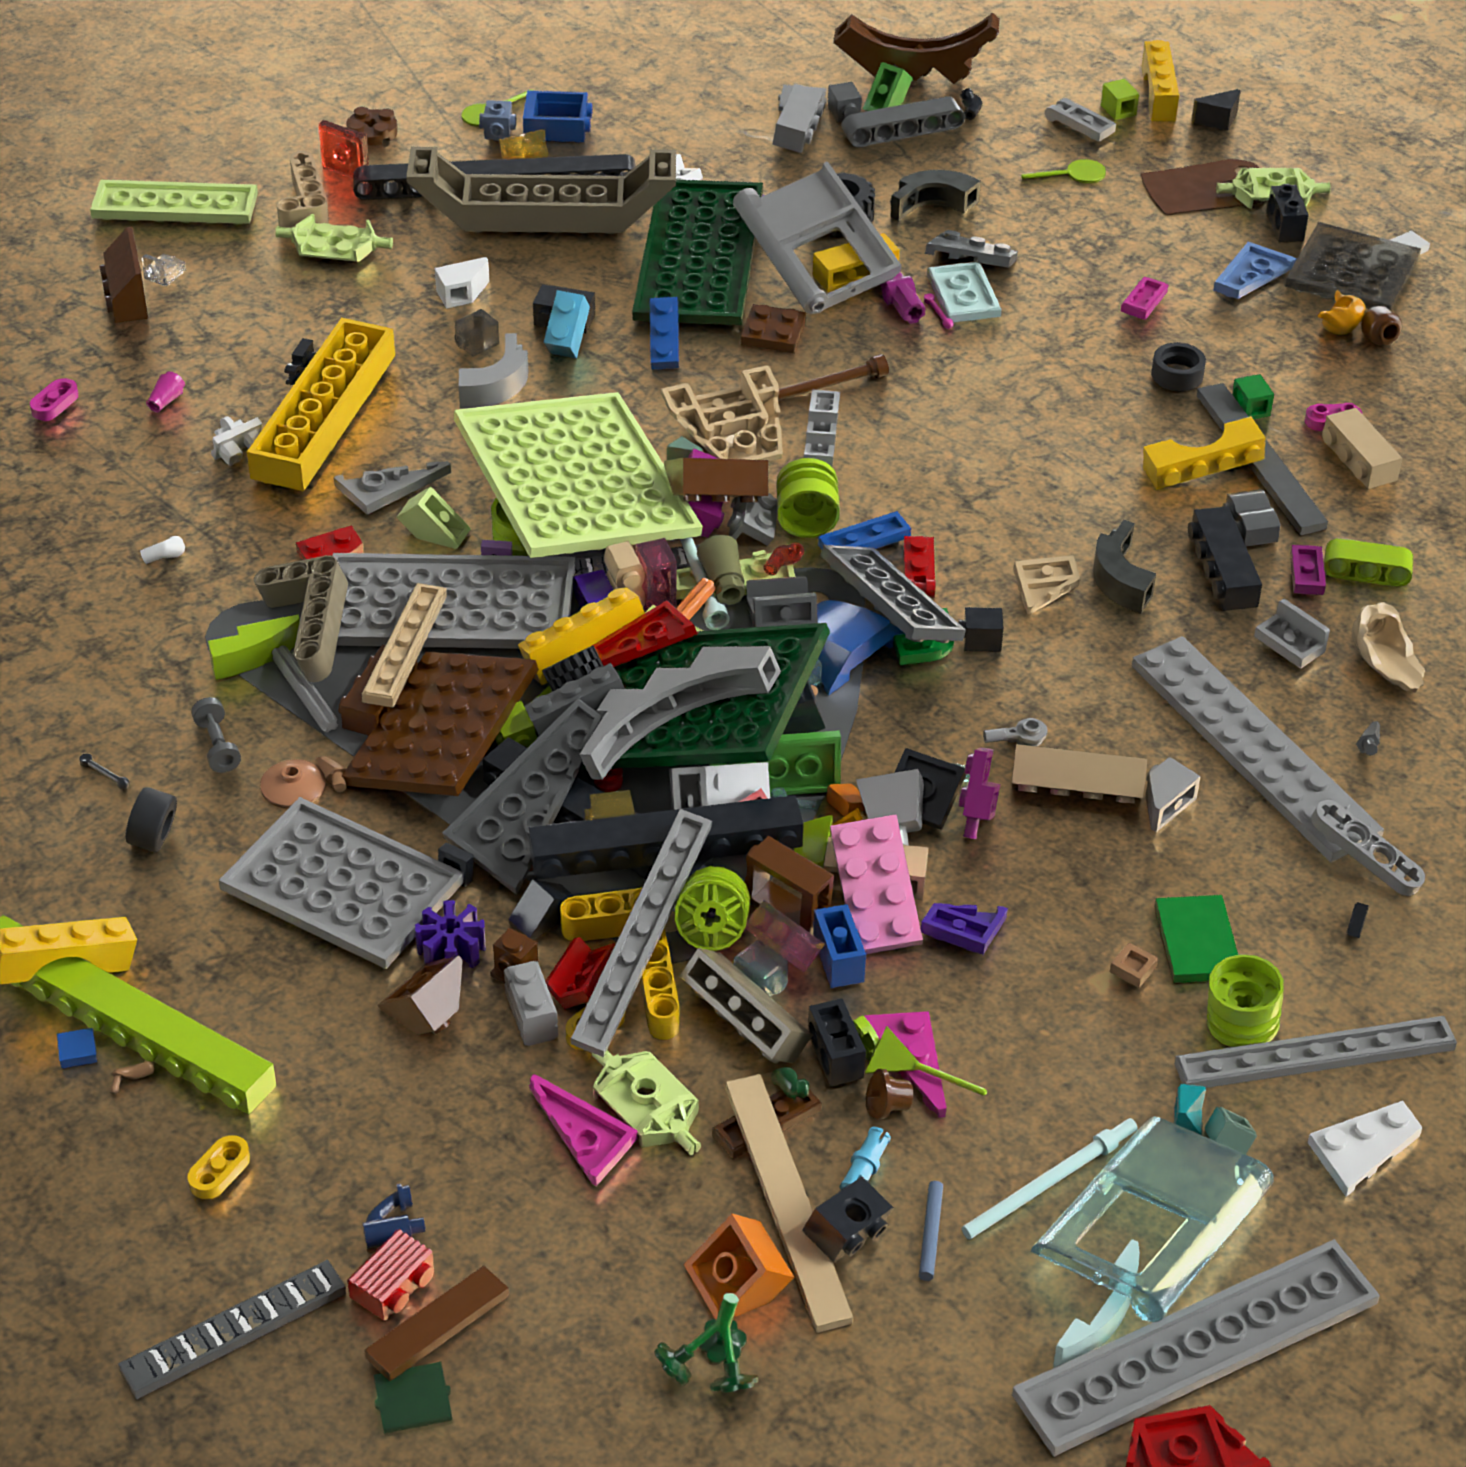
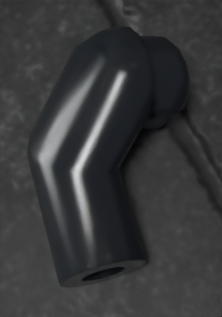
M967 88L960 93L962 104L966 107L964 111L966 119L973 120L982 108L983 103L978 95L973 94L972 89Z

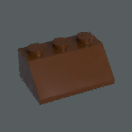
M132 226L126 227L103 253L105 264L99 265L108 313L113 312L115 323L148 319Z
M678 458L664 461V468L673 495L683 496V501L698 502L701 501V496H712V502H730V497H740V503H758V497L768 496V460Z

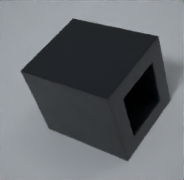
M965 607L964 620H958V623L966 629L963 638L964 651L1001 652L1004 631L1002 608Z

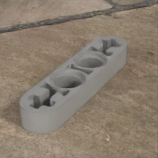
M1329 799L1318 803L1311 815L1312 824L1317 830L1401 895L1412 896L1419 891L1425 881L1424 871L1419 865L1339 803ZM1327 814H1329V815H1331L1332 817H1330L1329 819H1327V818H1325L1324 816L1327 815ZM1341 823H1342L1344 826H1343V828L1340 830V829H1338V828H1339V826H1340ZM1352 831L1359 834L1362 842L1356 843L1351 841L1347 836V832ZM1380 852L1388 858L1389 863L1383 864L1378 862L1374 858L1373 853ZM1394 865L1397 866V869L1395 870V872L1392 871V868L1394 867ZM1409 876L1412 880L1408 882L1404 878Z

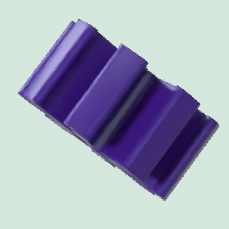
M445 900L443 901V917L432 911L431 907L422 911L423 925L415 924L417 954L422 955L424 953V964L459 955L461 959L470 964L471 968L476 967L480 963L479 949L482 951L486 950L485 923L483 919L478 921L477 908L468 904L467 908L456 916L455 901Z

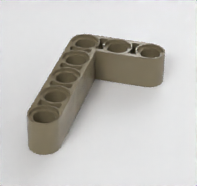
M328 555L263 568L255 575L254 583L268 607H281L304 602L294 648V657L307 681L319 682L324 680L332 671L348 581L337 559L334 556Z

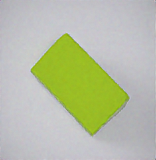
M824 816L803 822V847L794 848L796 853L823 869L828 837H831L830 826L833 823V816Z

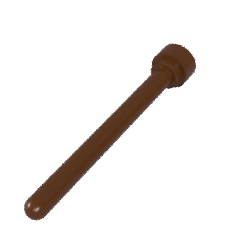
M883 354L870 357V360L866 361L865 365L780 388L778 401L867 375L870 377L875 376V378L888 376L889 365L887 359Z

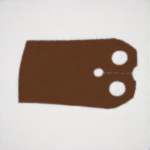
M1225 159L1140 174L1154 202L1165 214L1244 206L1232 193L1217 194L1216 184L1217 182L1225 183V181L1235 179L1237 176L1235 172L1236 167H1260L1256 163L1245 160ZM1253 200V205L1261 204L1265 201Z

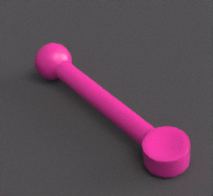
M925 294L924 302L933 307L942 319L944 328H952L953 320L947 318L936 304L934 294Z

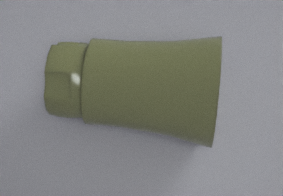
M715 535L707 538L699 545L697 558L702 564L708 579L714 582L716 587L714 593L718 601L728 605L735 604L741 601V598L745 595V581L739 561L738 543L733 537L728 535Z

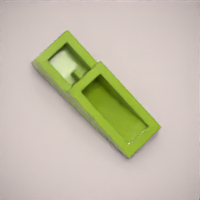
M299 615L237 626L238 635L209 640L208 646L215 679L219 680L235 676L273 661L272 650L279 648L281 645L286 646L289 651L293 649L300 624Z

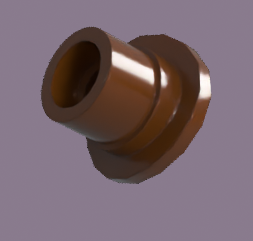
M878 1068L867 1086L865 1100L868 1113L875 1119H885L891 1111H908L913 1101L911 1082L909 1080L889 1077L886 1069Z

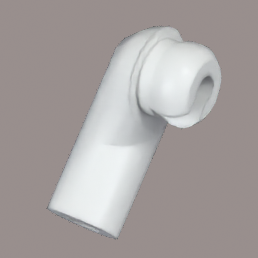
M171 536L168 540L140 550L145 564L161 558L181 556L185 551V544L179 536Z

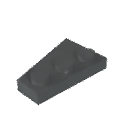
M946 230L927 243L925 254L934 255L937 250L948 252L949 258L959 259L973 256L975 262L1009 268L1016 262L1018 251L1010 249L1011 247L1007 244L996 243L992 245L985 243L986 240L980 237H970L969 239L960 236V233L957 231Z

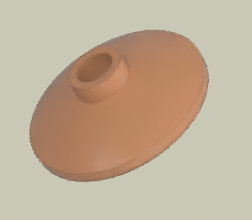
M300 759L286 760L271 766L263 774L260 781L263 797L269 803L281 808H289L299 797L313 803L323 794L326 787V778L321 768L312 762Z

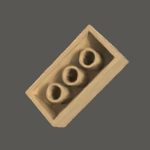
M1016 744L1012 783L1018 784V791L1037 793L1038 786L1051 788L1050 794L1070 796V790L1083 791V798L1102 800L1103 794L1116 795V802L1135 804L1136 797L1143 798L1147 759Z

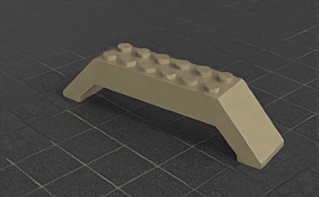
M411 147L407 183L463 231H473L476 233L483 231H498L501 233H623L676 186V150L650 149V155L624 176L465 174L440 155L437 147Z

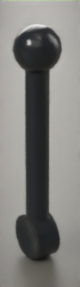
M86 753L79 757L81 766L92 767L115 781L120 789L124 790L130 786L128 778H120L94 762L91 754Z

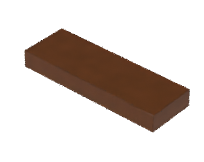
M810 1089L808 1096L804 1099L796 1097L795 1100L788 1098L783 1090L769 1096L782 1132L820 1112L822 1102ZM735 1115L712 1127V1136L732 1159L748 1151Z

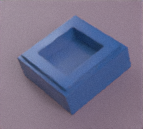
M93 1028L57 1034L61 1069L97 1063Z

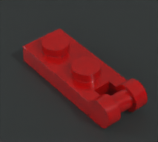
M904 536V575L927 596L935 598L934 537Z

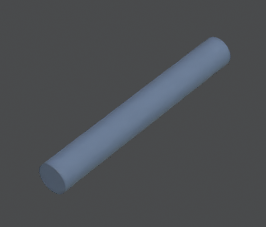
M931 1181L928 1186L919 1278L924 1281H930L934 1278L943 1184L939 1181Z

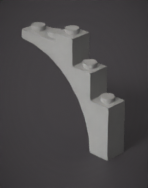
M702 647L690 668H656L644 689H610L597 709V713L602 716V720L579 754L591 779H603L614 763L632 745L674 717L721 699L746 694L769 693L781 672L771 647Z

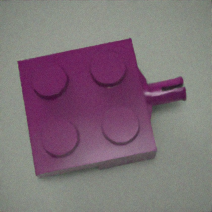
M980 747L975 749L971 755L968 754L965 774L970 775L968 786L962 787L959 798V807H964L963 815L967 817L963 837L977 839L979 821L982 819L990 820L995 817L1001 784L988 782L993 749Z

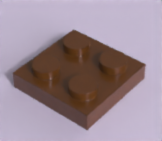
M753 304L741 334V345L795 353L806 322V312Z

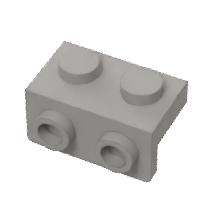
M768 493V496L758 497V503H740V497H734L731 502L733 512L727 525L730 527L729 536L736 540L743 532L768 546L774 539L778 513L777 499Z
M1282 599L1278 602L1276 614L1255 628L1254 637L1299 668H1303L1325 653L1330 630L1286 599Z

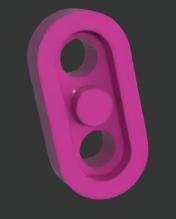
M62 378L50 383L31 399L30 408L32 416L41 421H50L57 417L77 400L79 394L76 382L71 379Z
M1318 403L1307 408L1304 422L1310 429L1323 431L1326 416L1353 408H1357L1362 415L1363 413L1353 403Z

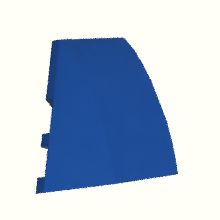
M821 601L817 604L818 623L826 622L830 634L811 675L814 678L818 677L824 684L825 692L831 695L850 680V671L883 645L891 649L893 647V636L905 633L897 626L892 625L887 618L866 608L841 601Z

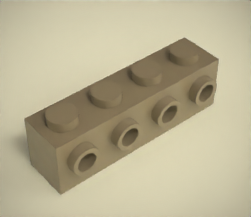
M698 948L680 974V977L692 987L691 990L695 995L709 1002L714 1007L716 1014L730 1021L743 1038L753 1042L761 1049L760 1053L773 1063H778L779 1061L794 1063L813 1036L811 1032L719 952Z

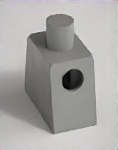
M914 769L856 779L868 819L897 814L903 845H909L907 833L919 831L922 828L924 783L919 770Z

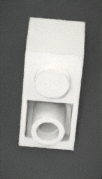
M487 257L435 268L436 291L446 309L473 303L489 283Z

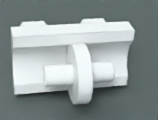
M228 416L220 420L221 428L215 430L216 436L212 440L214 449L211 450V455L215 460L222 458L229 466L238 463L243 455L240 449L245 446L249 449L261 432L262 422L258 417L246 423H243L242 420L233 422Z

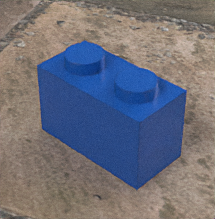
M848 904L814 910L813 939L830 987L835 988L864 982L866 952Z

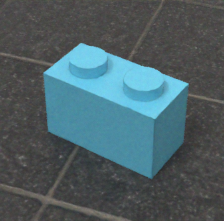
M557 290L543 342L550 354L577 359L590 309L584 295Z

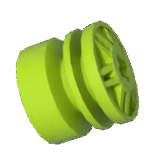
M801 458L785 465L780 470L776 483L778 520L782 528L791 535L801 538H815L828 533L836 526L840 516L838 477L834 469L826 462L815 458Z
M713 866L697 870L687 878L675 906V923L679 934L688 944L696 948L718 951L730 947L741 937L747 924L750 909V895L745 882L736 873L724 867ZM709 907L716 909L714 918L707 917Z
M1242 954L1227 957L1215 965L1209 978L1206 1024L1211 1034L1218 1041L1230 1047L1270 1042L1275 1038L1280 1029L1284 979L1278 968L1266 959L1255 955Z

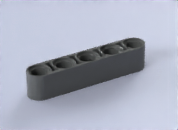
M946 96L851 114L844 118L841 128L853 146L863 147L959 128L964 123L966 117L954 98Z

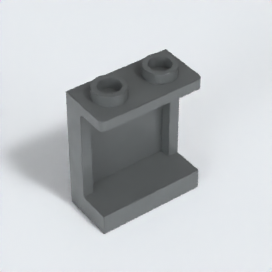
M805 576L746 581L747 611L754 627L818 623L817 595L815 592L808 593V583Z

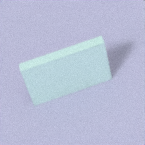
M962 263L929 267L927 269V277L943 313L947 318L952 319L953 322L1001 317V307L980 263Z

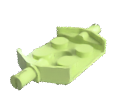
M1241 168L1236 178L1232 179V183L1217 182L1216 192L1217 194L1232 193L1244 205L1252 208L1253 200L1268 201L1271 186H1280L1282 184L1297 185L1306 207L1315 193L1329 194L1331 185L1330 182L1315 183L1314 179H1311L1300 168Z
M311 214L297 223L295 227L277 226L275 232L276 238H290L291 243L295 244L299 256L359 262L369 253L375 251L376 248L392 249L393 238L377 237L369 220H366L365 228L331 225L329 223L319 224L315 223V215Z
M607 1050L604 1057L592 1053V1056L604 1067L594 1082L593 1098L596 1100L599 1095L630 1127L637 1130L641 1147L678 1142L689 1155H694V1151L695 1153L699 1151L701 1143L689 1133V1128L699 1112V1100L651 1052L643 1051L613 1056ZM646 1088L653 1089L654 1092L650 1095H642L637 1090Z

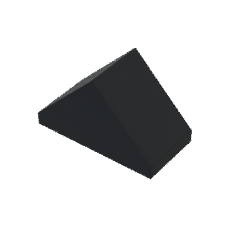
M1235 89L1195 98L1191 121L1196 124L1228 131L1238 112L1241 91Z
M533 879L509 917V924L519 933L535 940L561 923V904L564 900L574 895L561 884Z

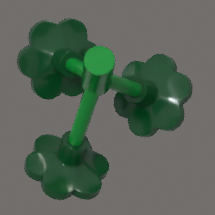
M732 1293L724 1295L717 1319L707 1321L704 1325V1332L688 1346L683 1344L675 1351L664 1342H660L657 1345V1349L654 1350L655 1356L662 1363L664 1371L670 1377L675 1378L681 1385L689 1382L691 1373L685 1363L694 1356L693 1352L698 1347L703 1352H707V1358L711 1363L720 1364L723 1362L725 1376L715 1379L710 1384V1391L733 1392L738 1389L751 1388L754 1386V1383L759 1382L758 1375L740 1373L738 1359L741 1356V1348L746 1345L747 1336L744 1331L738 1329L737 1322L733 1319L739 1301L736 1295Z

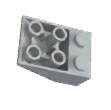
M768 762L669 769L672 810L739 802L762 788L767 798H770Z

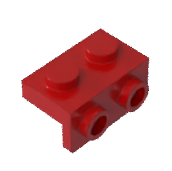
M580 937L572 940L545 980L549 992L564 1009L583 1003L585 1005L588 1004L616 945L615 943L591 950Z

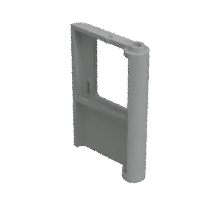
M828 161L823 163L822 168L818 172L765 196L760 197L754 189L746 188L738 192L733 199L735 209L808 314L820 313L824 309L895 277L901 270V263ZM838 230L842 232L870 272V275L855 282H850L848 285L826 294L825 291L819 289L793 250Z

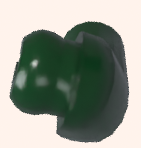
M783 1067L772 1072L771 1081L773 1084L780 1086L788 1098L795 1100L796 1097L804 1099L808 1096L809 1082L806 1079H798L796 1072L792 1068Z

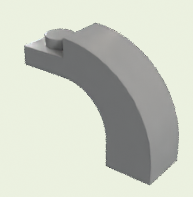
M517 333L505 334V354L497 363L484 368H459L460 409L493 406L515 396L524 387L529 373L528 350H523V345H517Z

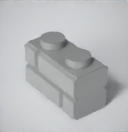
M531 961L504 969L505 994L524 1045L530 1046L557 1038V1011L539 963Z

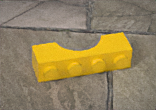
M1144 41L1141 69L1143 80H1149L1148 108L1151 121H1176L1180 95L1169 41Z
M1250 416L1225 423L1224 433L1220 439L1207 446L1188 447L1180 445L1171 439L1144 446L1143 469L1156 490L1264 460L1266 437Z
M126 917L0 929V984L30 981L34 974L43 966L65 957L86 959L108 973L129 971L137 938Z

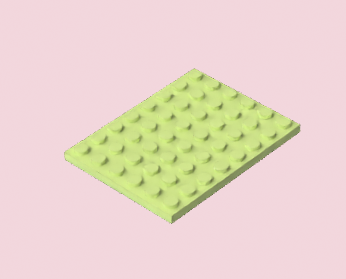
M619 392L454 410V421L530 558L565 553L572 554L588 550H602L607 548V546L629 541L631 545L701 536L702 524L688 502L683 501V496L673 495L663 462Z

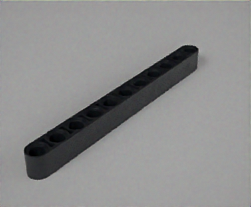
M628 154L451 162L465 174L624 176L636 167L635 159ZM408 163L363 165L356 168L353 173V191L360 199L423 197L407 183Z

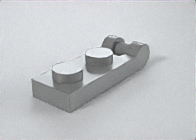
M1063 98L1056 105H1051L1045 109V116L1049 121L1057 120L1099 142L1115 132V122L1067 98Z

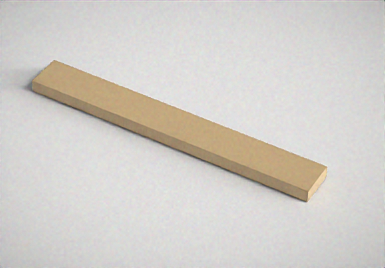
M761 1074L727 1081L725 1090L815 1332L819 1333L852 1324L853 1315L833 1262L802 1231L813 1210Z

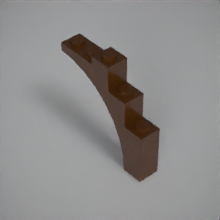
M991 13L978 24L959 33L938 38L918 39L882 32L851 14L835 29L833 43L874 77H876L883 62L892 66L895 64L898 68L904 69L915 82L921 76H927L934 67L951 83L955 84L970 74L972 58L979 54L982 46L987 42H992L998 36L1000 18Z

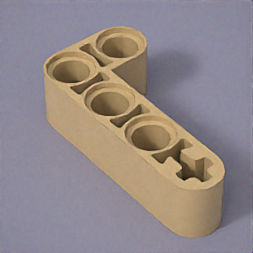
M296 151L290 155L292 182L297 196L283 198L277 202L279 227H295L297 223L311 214L315 215V223H329L327 198L314 157L308 151Z

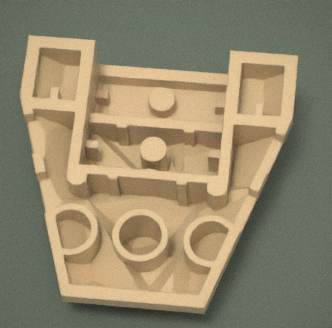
M769 365L743 370L740 386L699 396H694L689 383L661 389V395L670 414L712 456L719 459L768 460V462L782 459L781 426L779 425L780 405H778L779 385Z

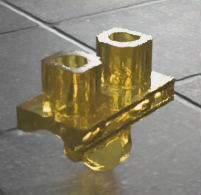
M543 129L499 139L502 159L549 156L545 141V130Z

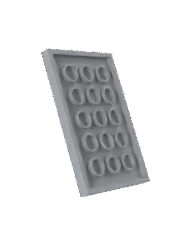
M299 797L219 879L220 890L387 969L415 938V924L423 925L422 911L427 907H431L432 911L437 913L443 906V901L448 900L463 884L464 873Z

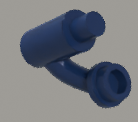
M401 1183L396 1184L397 1191L375 1206L367 1216L366 1222L363 1223L367 1249L381 1247L398 1229H401L403 1233H407L409 1237H412L413 1234L426 1232L423 1217L409 1220L408 1214L384 1219L398 1206H400L401 1212L406 1211V1208L413 1207L409 1185L402 1186Z

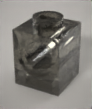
M483 309L455 321V342L460 349L465 350L472 357L499 344L498 321Z

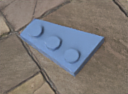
M1247 242L1216 279L1213 291L1222 293L1227 297L1239 299L1295 268L1297 258Z

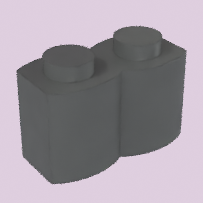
M1262 489L1227 494L1226 503H1223L1222 507H1229L1245 546L1278 542L1280 522L1276 512L1270 507L1269 500Z

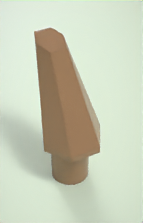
M326 756L316 758L315 761L323 771L325 778L330 784H333L334 791H345L346 782L342 774L346 771V768Z

